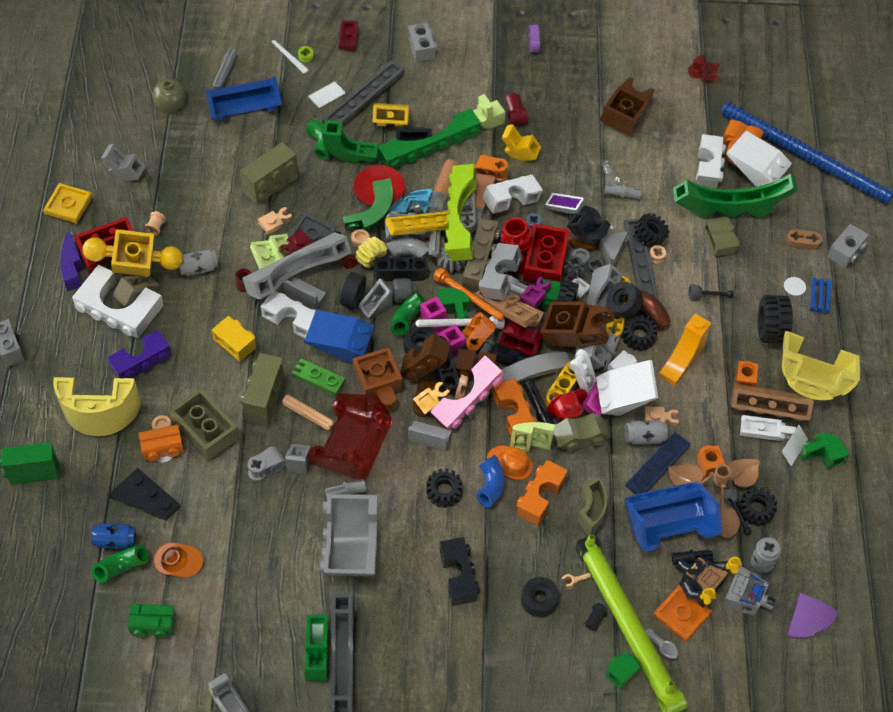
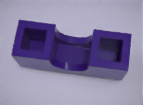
M158 330L141 339L144 351L140 355H129L123 348L107 357L109 366L117 378L133 379L136 375L150 370L156 364L164 362L172 356L170 346Z

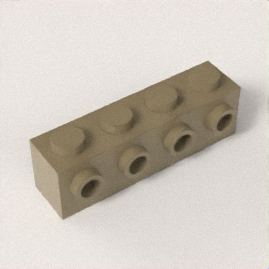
M480 218L473 241V260L467 261L463 274L462 286L469 291H479V281L485 274V268L491 260L493 250L496 249L495 241L499 240L501 231L498 229V222Z

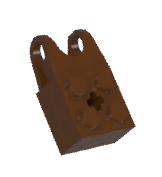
M631 77L621 86H618L604 106L600 118L601 122L629 136L632 135L644 117L655 91L653 88L644 92L637 91L632 86L634 79Z
M550 302L540 333L548 346L583 347L602 345L607 343L609 337L605 331L598 328L603 324L614 321L616 315L613 310L607 307L588 305L586 302Z

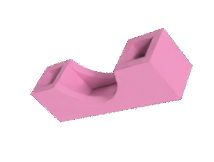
M486 356L471 369L474 375V386L466 397L459 400L443 398L430 411L446 429H456L462 423L461 419L466 414L470 415L480 400L483 401L489 395L488 391L493 386L497 387L502 382L503 372Z

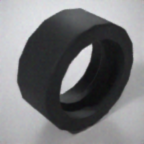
M355 272L348 274L340 295V304L351 309L358 307L364 295L366 276Z

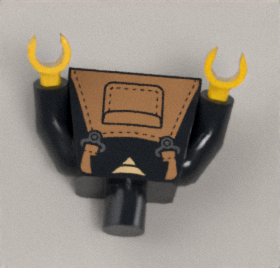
M698 557L691 565L681 558L675 569L684 574L679 586L682 588L686 598L696 601L704 608L705 605L711 603V599H716L715 593L726 580L729 574L728 571L731 570L734 574L738 573L742 563L739 557H732L729 561L721 562Z

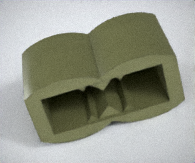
M727 216L706 220L704 224V232L715 257L736 253L740 245L738 236H735L733 232V223L729 221Z

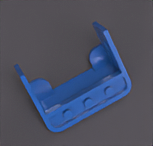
M276 77L205 91L211 119L215 118V122L226 120L225 116L264 108L267 111L277 110L276 106L282 105Z

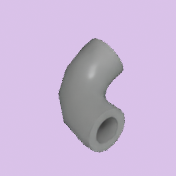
M410 237L398 238L385 244L387 247V257H423L427 261L433 257V255H429V245L418 239Z

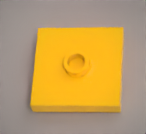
M59 183L43 212L46 215L78 224L93 194L89 191Z

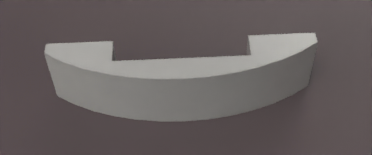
M552 352L521 360L501 370L504 375L502 382L515 378L517 384H520L522 381L554 372L555 375L560 374L570 359L566 352Z

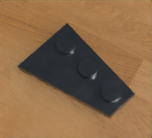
M139 468L134 470L108 494V497L112 500H119L127 506H134L147 514L165 521L180 508V504Z

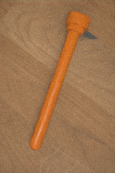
M440 267L435 271L433 279L436 282L447 284L451 288L463 291L470 301L499 321L504 319V315L450 278L449 272L444 268Z

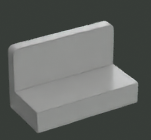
M296 277L291 282L288 280L284 282L285 295L315 310L319 308L327 297L326 292Z
M413 421L412 427L410 426L408 429V441L446 451L451 430Z

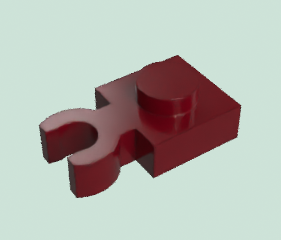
M301 229L287 238L288 244L281 245L278 251L279 253L283 250L288 251L284 256L286 257L313 242Z

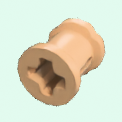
M151 212L149 223L145 225L144 230L147 233L158 236L160 234V227L165 223L166 217L160 212Z

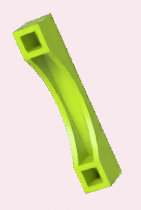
M474 164L452 166V173L449 174L451 187L448 188L451 199L448 201V211L450 214L447 215L449 229H446L448 243H445V252L449 254L451 261L473 260L474 244L471 233L461 223V213L465 202L476 190L477 174Z

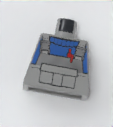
M740 566L722 607L756 615L760 606L772 610L776 599L765 594L768 583Z

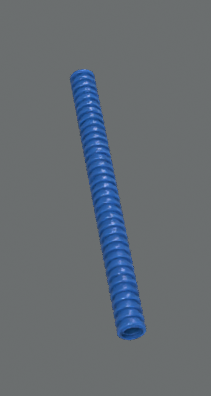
M727 102L724 105L721 115H726L727 119L731 118V120L740 121L747 126L757 127L764 131V139L768 138V141H773V144L777 143V146H782V149H787L788 152L792 151V154H796L797 157L801 156L802 160L806 159V162L810 161L817 168L825 169L826 173L834 174L835 178L839 177L841 181L845 180V183H850V186L854 185V188H859V191L863 190L865 194L869 193L870 197L878 198L879 202L883 201L885 205L891 201L893 190L890 191L888 187L880 186L879 182L875 183L873 179L869 180V177H864V174L860 175V172H855V169H850L849 166L845 167L844 163L840 164V161L836 162L834 158H830L831 156H826L825 153L821 154L820 150L816 151V148L812 149L805 142L797 141L796 137L788 136L786 132L783 133V130H778L777 127L773 128L772 124L764 123V120H759V117L755 118L753 114L750 115V112H745L744 109L740 110L741 108L736 107L735 104L731 105V102Z

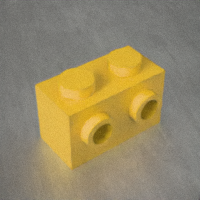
M375 103L373 105V122L377 123L378 126H387V123H391L395 127H405V124L408 125L410 105Z
M227 316L212 329L213 340L239 362L256 349L255 335L249 330L246 331L238 320H233L230 316Z

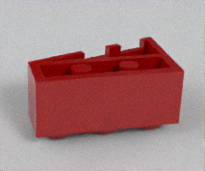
M128 217L74 235L77 248L89 276L98 265L104 266L112 260V257L105 256L100 261H90L83 254L84 243L88 239L96 237L102 239L106 245L114 246L116 229L133 231Z

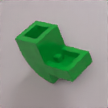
M456 288L437 289V297L445 307L446 314H455V319H468L470 300L463 291ZM458 326V328L462 329L465 328V326Z
M818 433L814 441L803 445L799 454L802 462L820 456L827 469L845 464L850 455L844 443L830 433Z

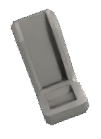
M227 673L221 674L208 683L209 691L221 712H249L233 687L232 680Z

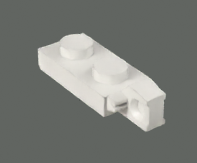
M746 415L741 417L740 436L784 441V439H790L796 430V427L785 426V423L777 419Z

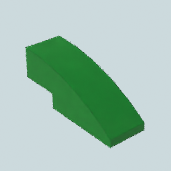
M328 614L307 615L305 681H327Z

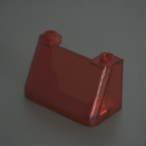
M338 393L332 405V409L338 417L325 446H313L308 459L314 465L354 479L365 480L391 426V414L377 395Z

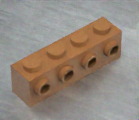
M737 383L733 385L730 401L731 407L739 411L750 410L757 414L768 413L779 418L791 417L797 421H810L814 404L813 399L800 394Z

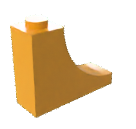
M696 313L685 326L675 350L659 372L658 377L673 386L678 383L704 349L711 328V322Z

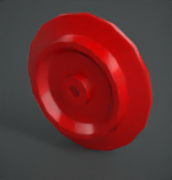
M373 165L357 174L354 180V192L360 201L372 206L375 201L373 182L390 178L393 189L392 204H394L402 197L405 191V181L402 175L394 168L385 165Z

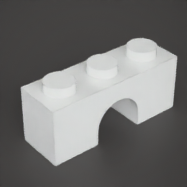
M702 134L698 159H704L708 162H699L696 184L717 189L718 182H722L723 172H720V168L723 169L724 158L721 157L724 155L726 147L723 144V137Z
M533 175L521 176L516 179L486 186L483 200L492 214L508 210L512 197L517 198L523 206L538 202L543 189Z
M276 291L271 293L261 305L262 317L277 325L283 318H295L293 332L305 339L316 310L305 307L301 302L294 301L283 293Z

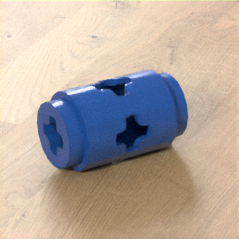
M107 523L93 525L92 545L97 546V548L111 549L134 547L136 543V527H131L128 524ZM116 526V528L119 529L114 531V529L111 527ZM114 541V544H116V546H112L110 542Z

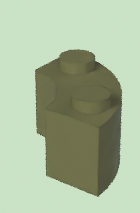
M595 413L582 418H566L554 427V436L558 447L568 451L593 445L600 446L605 443V440L611 438L604 418Z
M599 476L582 487L580 496L584 507L579 511L577 523L588 536L593 535L601 526L607 506L606 488Z

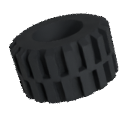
M763 295L758 308L759 337L765 343H783L785 331H792L793 310L790 298L784 295Z

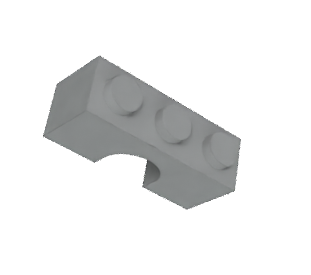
M498 243L496 249L493 250L491 260L485 268V274L479 281V290H481L483 298L505 300L510 284L506 274L503 273L507 271L517 272L523 258L518 245Z

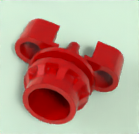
M518 217L507 220L501 232V243L518 245L523 257L517 272L510 271L513 275L524 273L528 248L532 245L534 239L531 227L524 219Z

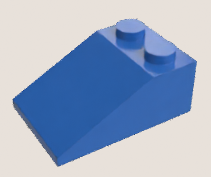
M316 310L304 343L353 365L352 358L364 355L374 325L356 317Z

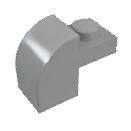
M114 144L108 145L101 157L110 167L109 173L127 181L139 179L146 167L135 154L125 156Z

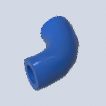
M495 454L479 465L485 475V484L477 492V499L481 505L487 508L496 503L503 494L505 486L504 470Z

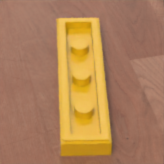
M450 212L390 217L386 219L385 223L392 236L449 229L447 215Z

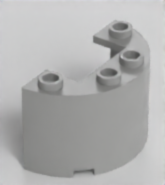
M328 494L327 501H323V514H327V528H323V541H326V548H322L320 573L338 576H375L377 495Z

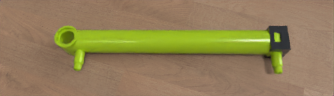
M596 533L578 540L575 550L581 561H585L630 648L639 661L645 676L658 698L661 711L680 712L687 709L684 695L676 688L602 552V544Z

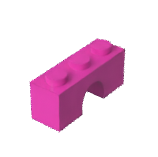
M435 297L420 304V317L422 320L447 319L446 309L439 298ZM457 325L451 327H430L435 331L436 335L443 336L450 342L452 357L458 354L459 349H465L466 338Z

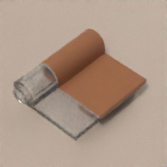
M446 160L444 162L426 208V214L448 211V201L451 199L448 188L451 187L449 174L452 173V166L460 165L457 161ZM476 173V227H478L486 207V203L483 200L486 186L494 184L496 176ZM468 208L463 210L464 213H469L472 211Z

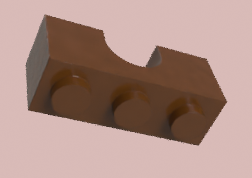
M433 334L424 341L421 351L413 348L404 355L400 374L410 381L417 382L446 362L450 342Z

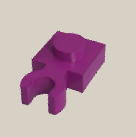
M543 277L537 279L536 286L532 284L528 286L520 296L521 302L535 309L547 296L546 291L551 289V281L543 284Z

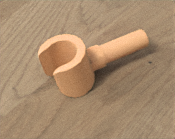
M590 573L576 577L566 574L563 576L562 581H572L570 584L565 585V588L570 590L574 588L575 583L588 579L591 576Z

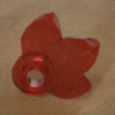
M700 55L693 59V63L688 68V74L693 78H701L704 81L713 82L719 78L715 74L718 71L719 64L706 62L705 56Z

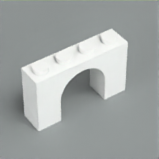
M98 265L73 295L75 308L81 313L85 312L91 315L95 320L106 322L111 328L122 330L127 336L139 338L164 306L162 296L145 287L130 306L123 309L109 308L103 304V301L117 283L116 277L111 270Z

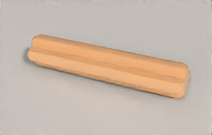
M286 395L283 398L282 404L326 430L332 429L334 421L290 395Z

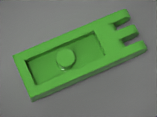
M304 359L298 361V364L294 367L295 370L290 374L292 377L333 396H337L345 384L344 377Z

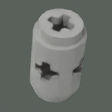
M210 249L183 254V262L179 267L181 275L192 276L214 271L215 268H218L215 250L210 251ZM194 254H199L197 260L191 256H194ZM198 266L202 268L200 272L195 271L198 270Z
M661 420L630 421V423L625 424L624 434L626 442L632 445L661 444L667 441L668 430L666 422H661Z
M769 537L758 541L750 558L751 566L756 572L768 573L774 568L781 554L779 543Z

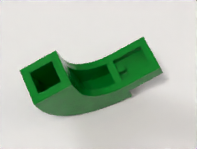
M325 120L322 138L325 147L331 154L345 162L358 165L360 160L377 161L379 144L352 140L345 135L343 122Z
M390 178L373 182L375 196L373 205L365 212L343 216L344 228L356 229L359 228V225H362L363 230L368 231L384 221L391 209L393 198Z

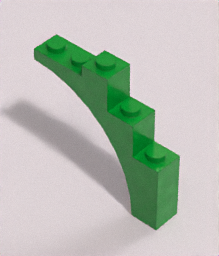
M789 174L777 181L746 189L709 188L686 179L675 186L673 191L675 203L703 219L716 211L731 219L747 211L760 219L774 211L773 205L794 194L798 189L796 177Z

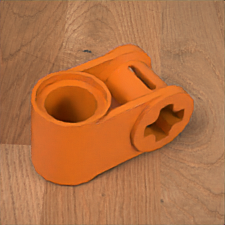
M488 155L479 156L475 165L476 173L496 176L495 181L504 182L508 179V163L506 160Z
M477 313L462 331L466 338V347L472 351L478 350L494 332L496 324L484 314Z

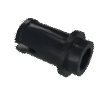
M601 603L592 606L593 611L584 623L592 631H596L603 617L607 616L608 609Z

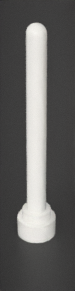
M493 316L489 318L496 324V328H504V319L499 321ZM472 319L417 320L416 326H467Z

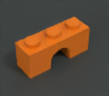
M515 378L503 381L497 387L493 386L492 390L493 398L499 410L511 408L516 412V414L508 416L506 421V428L510 437L513 425L537 422L535 416L532 417L530 413L531 408L528 400H524L522 386L517 384Z
M546 460L543 466L539 465L535 473L536 478L534 481H529L525 490L527 491L525 496L521 495L516 503V507H518L517 515L538 526L548 511L549 501L543 499L539 494L543 491H550L557 495L567 479L568 470L549 460Z

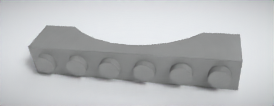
M334 232L243 277L247 294L261 299L275 292L285 280L295 274L320 264L337 261L351 254L347 236Z
M612 264L593 270L586 304L608 307L606 302L607 294L612 286L621 282L622 273ZM603 344L577 346L576 353L579 349H582L589 354L593 370L604 367L607 350Z

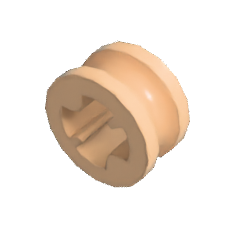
M656 245L650 249L651 262L655 264L664 262L666 256L664 247Z

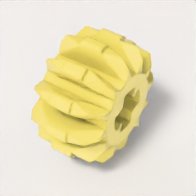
M377 237L368 238L367 241H363V244L359 246V249L356 251V258L364 267H374L376 259L387 254V247Z

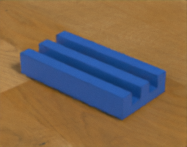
M816 277L812 278L810 311L829 313L831 280L824 281L823 278H820V280H816ZM816 285H819L818 307H815ZM823 286H826L825 309L822 308Z

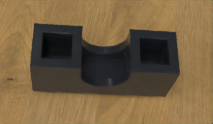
M464 537L440 541L439 552L443 569L454 567L461 572L458 577L448 579L451 605L456 606L476 602L477 594H480L478 581L474 582L475 567L474 563L469 561L468 556H471L469 544H465Z

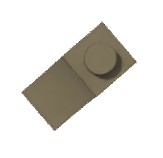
M147 276L121 277L113 296L121 305L127 307L137 299L145 287L152 291H157L159 284Z

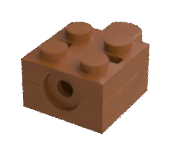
M390 348L352 358L353 372L365 401L377 398L383 410L395 408L397 405L395 392L402 391V376Z

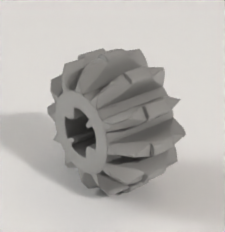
M445 244L440 248V254H437L436 257L438 268L442 267L446 271L449 270L451 274L454 270L459 272L460 268H464L467 261H451L449 254L445 252Z

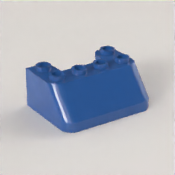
M686 483L631 495L624 500L633 537L643 551H655L661 545L660 539H666L676 534H687L689 531L696 530L701 536L708 539L722 534L720 504L700 483Z

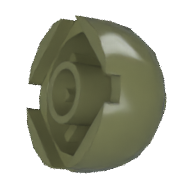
M176 79L161 80L153 89V103L161 112L176 113L178 112L177 109L181 107L183 109L188 102V95L184 85Z

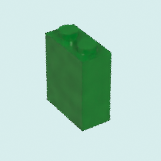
M52 442L2 448L0 468H3L4 477L8 478L10 484L59 479V460Z

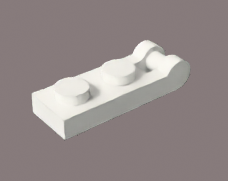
M579 349L576 353V359L571 361L569 367L575 372L579 388L586 390L589 394L596 382V376L589 354L585 350Z

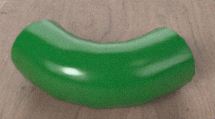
M312 118L307 125L306 133L317 140V145L313 152L318 158L328 160L331 153L323 143L324 123Z
M416 291L398 307L390 324L392 333L398 336L405 335L412 320L420 313V304L426 302L421 293Z
M137 545L115 553L94 564L91 570L92 575L96 581L104 583L123 572L145 565L149 560L148 550L143 545Z

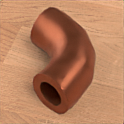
M640 290L643 296L640 310L645 312L650 317V320L653 319L655 321L654 325H657V328L668 325L671 319L664 305L655 296L647 291ZM628 295L625 296V302L628 301Z

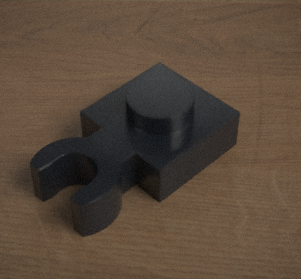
M495 343L493 354H497V361L511 364L512 361L516 363L526 359V354L519 350L515 351L500 343Z

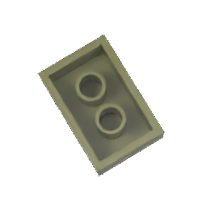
M281 142L242 168L240 174L243 193L258 205L262 201H266L275 192H279L287 184L294 182L298 177L296 154Z
M260 353L258 359L253 362V373L247 379L246 393H242L240 403L243 404L242 414L245 415L246 422L268 427L285 379L283 358Z
M202 388L169 410L172 423L174 425L178 424L179 430L207 461L240 438L238 427Z

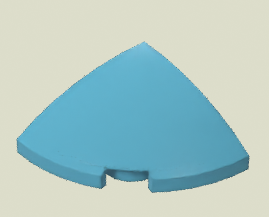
M433 189L413 191L410 193V196L405 197L404 201L401 197L391 206L389 213L397 211L400 214H406L409 212V206L415 201L421 206L424 211L423 214L429 213Z

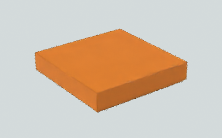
M678 586L653 613V617L686 643L711 615L712 610L707 606L702 608L694 600H688L682 588Z

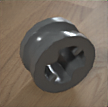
M592 258L588 261L587 271L590 275H593V267L595 265L598 266L597 268L604 266V262L600 258Z

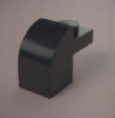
M587 212L575 213L566 227L581 241L596 245L599 239L607 235L611 224L607 220L595 221Z

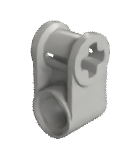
M276 446L269 447L262 453L249 459L247 464L249 469L248 476L253 481H261L273 473L281 471L286 466V461Z

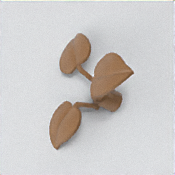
M739 459L731 461L727 465H718L715 472H711L704 480L702 470L693 464L669 466L668 473L674 486L692 482L704 485L713 478L715 485L721 487L720 513L722 534L719 536L729 539L736 535L740 526V519L735 510L723 509L725 487L732 480L736 486L741 488L753 486L758 479L760 460Z

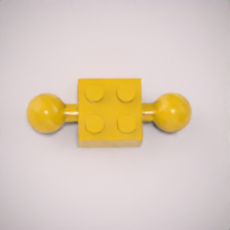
M116 229L114 246L106 245L102 239L96 237L88 239L83 245V254L90 261H100L105 256L112 257V273L150 277L152 262H159L167 270H175L183 262V254L176 247L169 246L162 251H153L154 234Z

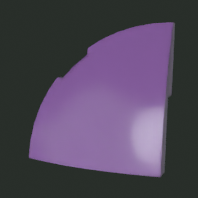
M800 593L787 636L805 639L812 638L814 633L821 630L825 632L834 622L838 611L815 598Z

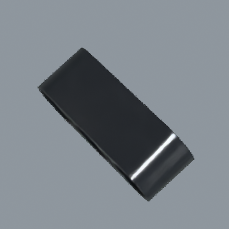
M380 257L374 263L375 278L377 280L382 279L383 281H393L394 279L423 281L428 277V261L423 257Z
M449 347L445 362L447 368L439 366L434 370L437 383L442 382L444 384L439 388L442 393L446 390H449L451 393L459 384V378ZM444 380H450L452 382V387L447 386Z

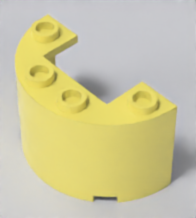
M785 331L782 371L789 386L794 391L810 399L831 400L835 396L847 394L858 384L860 380L859 355L840 350L834 365L799 354L798 351L804 337Z
M54 377V389L67 422L75 430L90 436L114 434L127 427L139 412L141 400L135 379L114 378L112 396L74 395V378Z

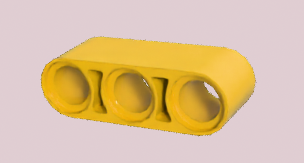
M571 361L565 365L547 392L546 407L556 396L572 392L577 387V378L575 374L570 373L574 372L569 367Z

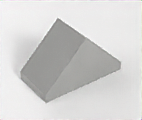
M619 232L600 239L599 251L607 265L612 264L615 266L625 245L627 232Z
M379 279L358 306L368 319H372L393 306L392 291L382 279Z
M291 444L285 455L288 473L307 474L311 446Z

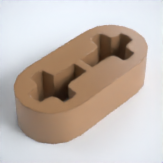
M798 229L790 230L786 238V243L790 247L816 250L822 242V236L818 232Z

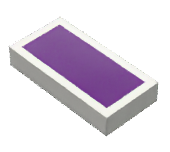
M552 193L545 207L546 210L575 214L581 211L586 202L582 197Z

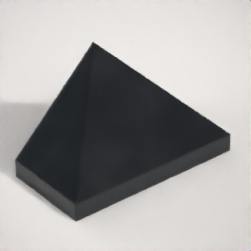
M396 128V140L416 141L432 137V128Z

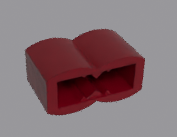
M509 320L502 332L500 344L509 349H518L523 354L535 356L542 343L543 336L538 328H525Z

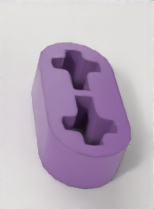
M529 25L531 53H538L540 51L538 25Z

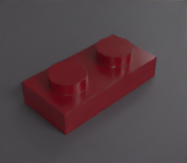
M341 20L339 50H356L358 21Z

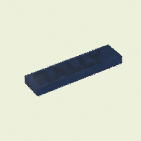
M675 432L630 478L625 487L635 495L647 492L665 474L669 466H672L690 447V443Z

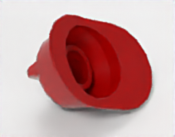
M578 389L560 394L550 401L547 411L549 415L557 417L561 421L566 418L575 419L582 414V404L588 393L584 389Z

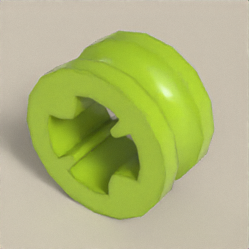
M309 46L301 47L298 50L299 60L306 63L312 61L314 57L313 49Z

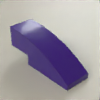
M67 232L65 235L60 257L61 272L67 291L81 287L77 272L83 271V266L70 232Z

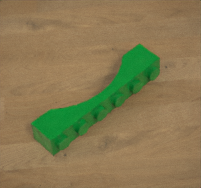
M470 108L456 114L452 122L444 130L432 137L416 141L391 140L379 145L378 158L383 165L398 169L420 158L430 156L435 152L445 150L447 147L481 134V122Z

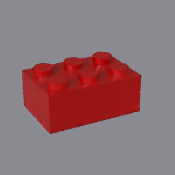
M533 224L532 233L534 239L532 245L528 248L523 281L536 282L539 277H543L545 280L561 281L570 230Z

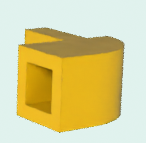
M513 124L507 125L502 136V140L507 145L505 153L521 161L536 160L541 146L534 135L521 137Z

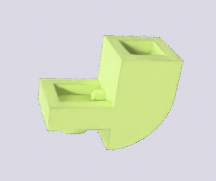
M485 94L479 96L477 109L473 110V112L480 120L481 126L491 129L504 124L505 111L497 100L490 102Z

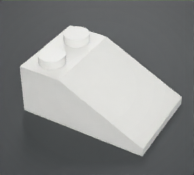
M745 131L726 153L756 187L779 180L792 164L780 150L748 131Z
M652 360L610 370L596 377L602 414L620 416L658 398Z

